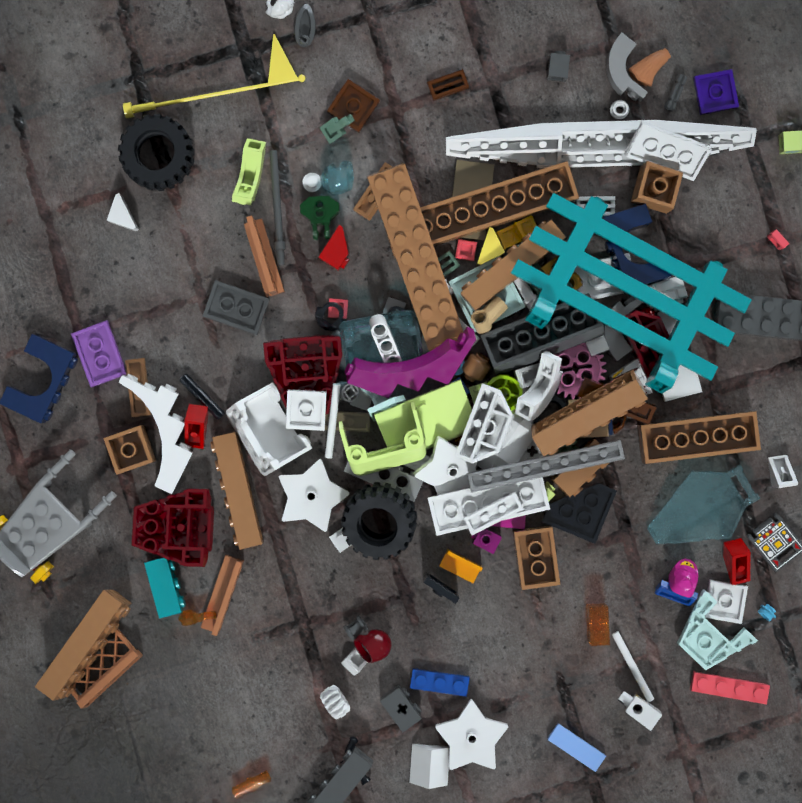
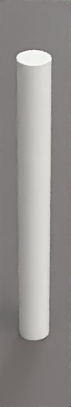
M333 383L325 458H332L341 387L339 383Z
M619 631L614 632L612 636L647 702L653 701L654 697Z

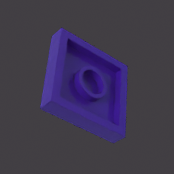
M732 69L693 77L700 115L739 107Z

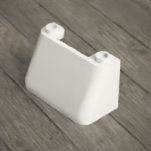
M273 382L236 402L226 410L230 423L258 470L264 476L312 449L311 442L306 435H297L294 429H286V415L278 403L281 394Z

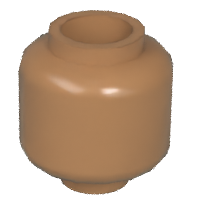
M478 352L470 354L462 366L465 373L464 377L471 382L475 380L482 381L491 368L490 360Z

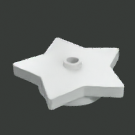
M437 436L433 453L429 460L414 471L413 474L416 478L434 486L437 495L470 488L467 473L476 471L477 462L472 464L455 457L458 446Z
M319 459L304 474L279 476L288 497L282 517L283 522L306 519L326 532L332 508L350 494L349 491L329 480L322 459ZM309 493H314V500L308 499Z
M472 699L468 701L459 717L437 724L435 726L436 730L449 745V769L453 770L471 762L495 769V744L507 730L508 724L485 718ZM470 736L476 737L473 741L468 740Z

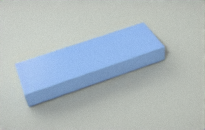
M557 723L547 738L550 742L595 772L606 757L604 753L559 723Z

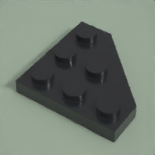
M597 483L581 490L575 497L572 495L571 497L561 498L549 504L550 510L545 511L541 522L596 544L617 490Z

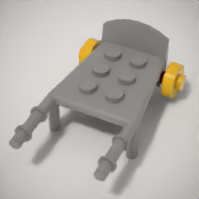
M71 449L65 455H61V459L51 469H47V473L36 483L9 520L4 515L0 516V560L21 577L34 571L35 573L30 579L35 584L40 580L44 582L52 574L50 571L54 566L49 561L43 565L41 563L81 531L89 528L92 525V521L97 519L98 515L107 506H110L111 502L117 497L113 491H110L106 497H102V501L93 510L88 511L89 514L80 522L46 488L51 486V479L53 477L56 478V474L66 464L71 463L70 460L76 455Z

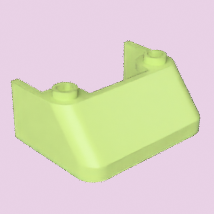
M411 402L410 405L416 428L406 432L404 443L366 453L365 448L361 445L349 446L343 422L339 421V430L346 456L355 475L363 476L416 462L425 457L427 451L414 402Z

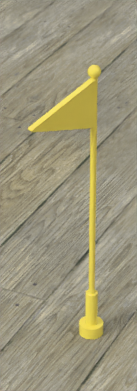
M273 34L268 83L160 103L149 102L132 106V103L128 102L123 103V110L126 119L133 118L134 113L155 110L156 107L295 81L304 82L306 77L303 74L298 77L296 76L275 34Z

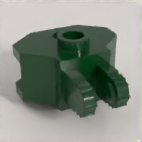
M330 196L308 197L300 204L301 215L311 222L313 240H318L317 226L322 225L325 226V239H330L329 225H331V220L340 213L339 203ZM322 203L323 205L322 207H317V204Z

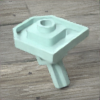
M360 388L372 398L374 406L367 410L373 421H376L375 413L406 401L404 395L388 399Z

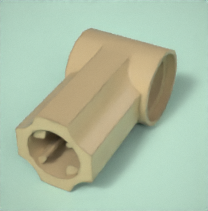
M495 296L482 310H476L471 315V321L477 333L484 334L492 329V324L508 309L507 305L498 296Z

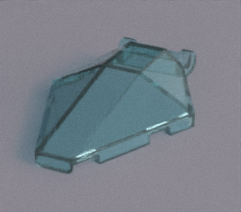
M738 465L728 472L692 470L647 527L655 543L676 544L708 539L731 538L746 507L760 499L758 493L754 492L742 472L744 470L742 466ZM736 475L748 498L745 500L742 498L731 477Z

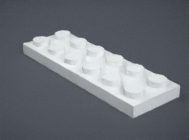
M543 477L471 493L470 488L428 497L436 535L468 529L463 517L513 492H516L524 510L504 520L550 510Z

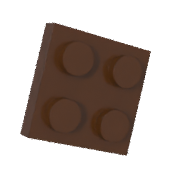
M348 79L328 108L327 113L337 117L338 120L351 114L355 121L348 126L360 133L380 100Z

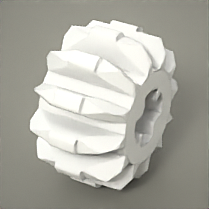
M337 686L327 687L321 693L320 699L334 719L342 718L350 711L348 701Z

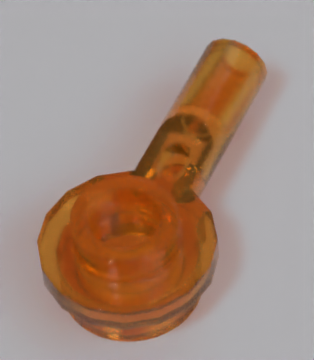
M185 610L178 616V620L181 622V625L188 626L203 620L216 619L217 614L216 611L196 613L192 610Z

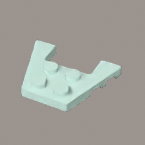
M703 589L677 644L707 670L727 659L731 654L740 652L742 648L749 644H754L758 640L744 627L731 641L723 636L705 618V615L715 606L717 601Z

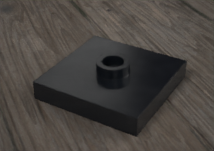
M426 572L423 577V583L431 587L436 595L444 596L456 604L460 599L458 592Z

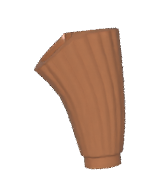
M666 48L656 51L630 67L628 72L633 81L643 86H652L656 73L671 58L669 51Z

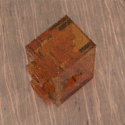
M605 603L586 604L589 645H610L608 606Z

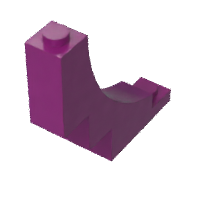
M466 327L464 332L459 334L457 341L448 338L432 351L406 361L379 363L354 357L351 364L349 363L345 369L347 383L388 399L397 384L419 392L425 380L429 377L448 385L476 341L474 329Z

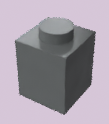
M554 51V53L550 54L547 80L566 82L570 55H566V52Z

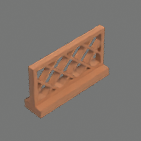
M252 215L246 217L248 223H245L244 227L265 296L267 298L284 293L285 291L263 219L255 220Z
M119 629L115 631V641L107 642L115 643L114 654H104V647L101 650V654H95L100 656V667H90L87 665L85 668L86 681H76V683H85V692L79 695L76 691V683L73 685L74 691L71 694L78 701L77 704L81 709L93 703L143 656ZM118 643L125 644L129 648L125 655H118ZM104 656L114 657L111 668H103ZM90 669L99 670V679L97 681H89Z

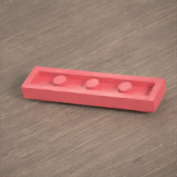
M693 671L690 690L693 692L766 705L770 685L696 671Z

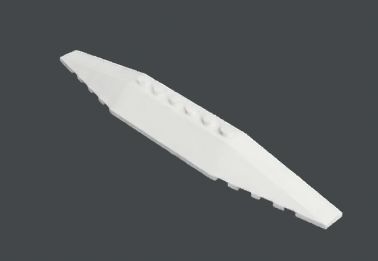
M665 120L539 123L446 137V155L469 159L470 157H478L484 161L493 159L499 160L500 163H507V161L515 162L521 166L530 164L536 165L537 168H547L568 161L569 167L637 166L644 163L625 157L624 153L641 121L707 144L712 147L710 155L719 153V150L729 149V151L753 147L757 129Z

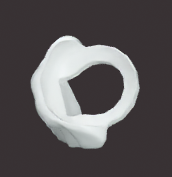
M271 0L266 2L268 7L266 14L272 18L283 19L293 11L294 0H277L274 6L270 4Z

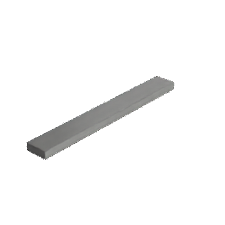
M621 440L475 471L467 473L471 493L625 460Z

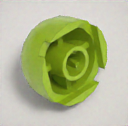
M500 374L493 377L487 385L501 390L510 410H515L518 397L523 395V389L520 388L518 380L508 374Z

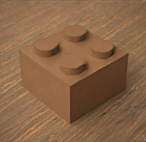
M649 161L645 162L640 166L631 203L637 205L646 204L647 208L667 214L674 209L683 172Z
M144 425L103 438L116 475L156 462Z

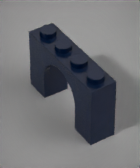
M646 204L602 218L626 232L646 227L652 222ZM606 240L605 249L607 253H610L612 257L611 266L647 286L671 277L670 273L651 263L636 264L626 258L621 247Z
M31 334L24 352L43 360L49 366L52 373L51 384L43 394L38 396H32L12 386H7L0 404L36 422L45 423L53 415L52 408L61 398L60 391L69 381L70 376L68 374L71 369L75 368L78 359H76L78 354L38 335Z

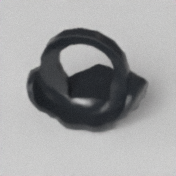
M328 302L323 307L318 306L316 308L315 318L317 324L324 330H339L345 324L343 320L344 310L338 303ZM332 306L336 307L339 311V318L333 324L323 319L325 310Z

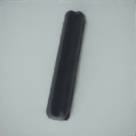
M184 374L179 381L203 406H208V411L216 419H220L225 414L188 374Z

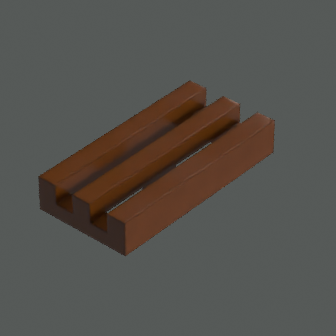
M463 69L427 82L433 101L469 89ZM460 75L462 77L461 79L455 80L453 82L433 88L432 86ZM464 83V85L453 88L451 90L439 94H435V92Z

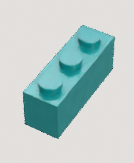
M163 557L146 561L144 565L159 619L182 613L186 603L184 596H180L179 588H181L179 578H175V562Z

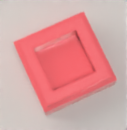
M777 229L767 235V238L778 250L784 249L789 245V242Z
M458 239L455 258L474 261L477 242Z
M329 298V302H336L342 306L344 310L343 319H347L348 300ZM328 307V318H339V311L336 307Z

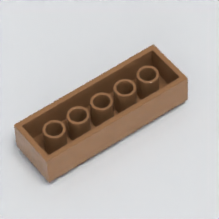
M634 369L531 425L532 438L543 456L547 454L553 455L560 447L573 444L578 437L582 435L583 437L588 436L598 426L604 427L611 422V419L626 415L629 409L644 405L645 401L648 400L645 388Z
M756 411L637 425L641 461L644 464L761 450Z
M103 590L38 681L35 688L53 701L69 697L74 691L73 685L84 677L86 673L84 671L87 665H92L96 660L97 656L95 654L99 649L102 650L106 646L108 636L118 629V622L130 612L131 608L129 606L132 603L115 590Z

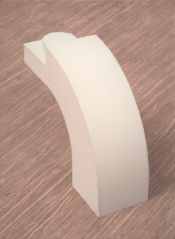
M548 351L541 354L537 376L528 391L518 397L515 414L531 422L545 410L552 400L563 372L560 371L562 358Z

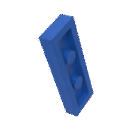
M413 668L410 688L467 697L470 677Z

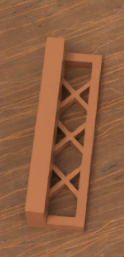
M225 555L201 628L212 631L211 635L214 636L220 633L244 560Z

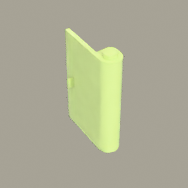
M459 379L375 413L374 416L387 447L404 443L406 432L416 428L410 405L411 402H414L426 450L434 447L437 436L446 441L462 436L472 408L462 382Z

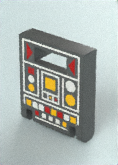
M776 512L773 514L777 520L776 523L769 517L752 530L757 538L754 539L750 534L746 535L750 543L774 572L779 571L802 553L801 541ZM791 547L794 552L780 562L776 557Z

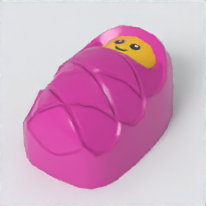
M682 559L670 571L669 585L673 592L687 598L692 597L698 582V569L696 564L690 559Z

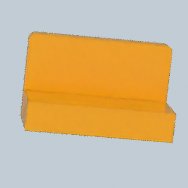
M447 549L439 564L440 567L471 583H474L478 573L483 569L481 565L450 549Z

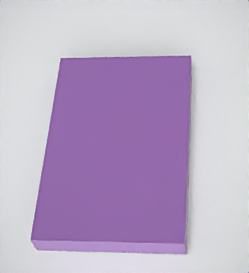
M107 320L71 333L91 388L119 378L122 375H127Z

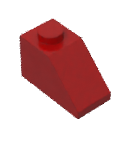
M341 225L337 227L319 255L320 260L337 271L341 268L344 269L350 261L348 259L349 253L344 230Z
M189 404L185 417V444L191 448L204 449L208 424V406Z
M742 538L723 542V558L732 586L749 582L750 550Z

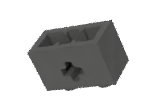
M398 684L380 698V702L403 733L421 720L420 713L422 710L416 702L414 704L409 699L411 695L405 687L401 688ZM400 703H401L402 706H404V705L406 704V710H405V711H404L403 709H400V710H399V704H400Z

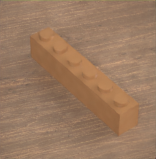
M552 220L549 222L543 221L537 226L563 241L566 239L565 235ZM528 233L521 239L523 243L518 247L513 245L506 251L507 256L503 259L501 257L497 258L492 262L491 265L493 267L488 271L486 269L482 270L476 276L478 278L473 283L471 281L467 282L461 288L463 291L460 295L475 312L518 278L511 274L518 259L533 266L550 251L529 241L531 233Z
M237 432L212 437L213 441L210 442L213 453L216 452L218 459L215 460L216 469L221 472L222 479H219L220 486L226 492L227 497L224 498L226 509L229 508L231 513L229 523L231 527H234L236 533L233 535L235 546H239V550L262 545L264 543L238 434Z

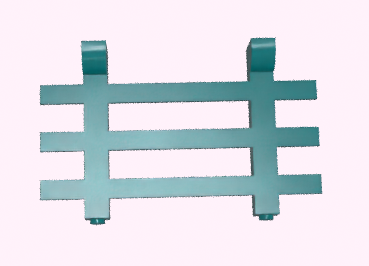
M553 193L546 207L576 224L566 242L535 226L529 237V241L558 256L549 275L519 259L511 271L512 275L540 289L525 321L543 329L550 321L557 302L561 300L659 353L660 355L645 383L646 386L662 394L673 387L680 365L711 381L718 366L688 351V348L697 331L729 347L735 333L705 317L713 298L742 313L746 312L752 300L721 283L728 269L724 268L723 264L718 261H709L704 266L702 272L605 221L602 219V216L608 205L599 197L591 196L584 208H581ZM595 233L694 286L685 306L584 252L592 235ZM576 266L676 319L677 322L669 338L666 339L567 286Z

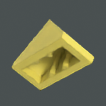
M491 227L488 229L476 264L477 266L505 254L494 229Z

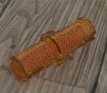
M265 770L233 786L232 792L236 798L250 791L255 792L258 787L271 782V777L268 771Z

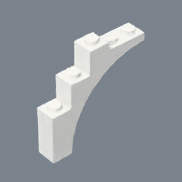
M131 374L127 376L122 375L119 383L132 390L145 403L156 421L162 441V461L155 487L172 494L193 453L189 445L182 442L180 445L176 443L185 426L182 416L175 413L173 415L169 414L179 395L176 392L177 388L166 384V386L161 385L157 392L155 391V386L147 382L143 385L137 382L138 378Z

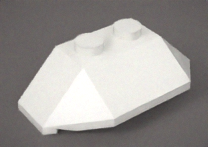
M482 383L455 457L473 464L500 453L513 419V414L501 390Z
M516 409L512 410L513 419L500 453L478 461L477 466L484 470L519 462L533 441L531 431L533 421L530 422L515 414Z

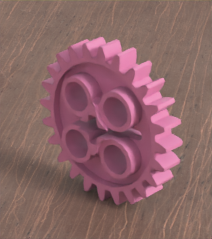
M585 343L554 354L558 357H567L569 360V364L567 366L561 365L560 370L571 369L573 364L576 367L592 365V368L579 369L577 374L573 370L562 373V377L565 375L571 376L573 382L570 385H566L561 377L557 388V395L563 392L564 398L569 394L571 395V400L574 399L583 381L581 377L583 372L590 373L592 376L591 380L596 382L605 380L601 374L607 372V370L602 369L606 362L600 361L604 355L591 357ZM581 353L586 354L588 361L585 363L580 362L578 355Z

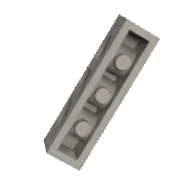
M347 462L344 472L372 484L380 482L381 486H385V483H389L391 488L394 489L397 486L401 489V493H407L410 497L409 500L415 502L423 483L422 480L414 476L413 471L410 474L404 472V467L402 466L389 468L390 476L387 479L380 478L379 471L363 476L355 475L351 470L349 462ZM400 476H404L408 480L407 485L404 487H400L396 483L397 478Z

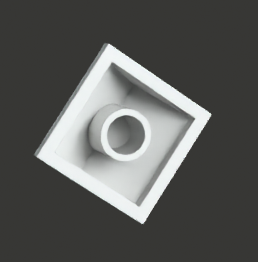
M412 744L409 783L427 789L447 786L449 746Z

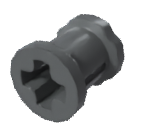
M359 615L348 626H343L351 640H354L355 636L362 631L369 629Z

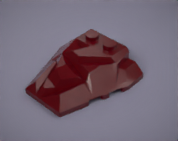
M316 335L264 342L265 363L273 376V381L278 387L286 409L288 389L327 391L326 414H329L333 383H336L342 359L341 336Z
M209 489L183 490L184 492L175 495L171 494L166 498L153 500L134 507L132 546L152 554H157L186 567H205L208 553L212 550L214 507L211 506Z

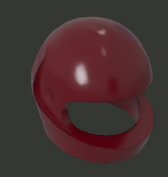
M379 629L370 630L367 635H359L354 640L356 650L368 663H374L387 657L392 646L388 634Z

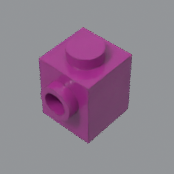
M486 528L472 535L471 538L474 545L494 554L502 536Z

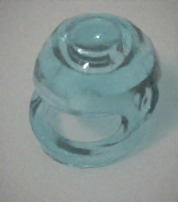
M344 160L338 168L334 164H330L322 171L320 181L326 192L332 195H340L352 190L354 174L351 161Z

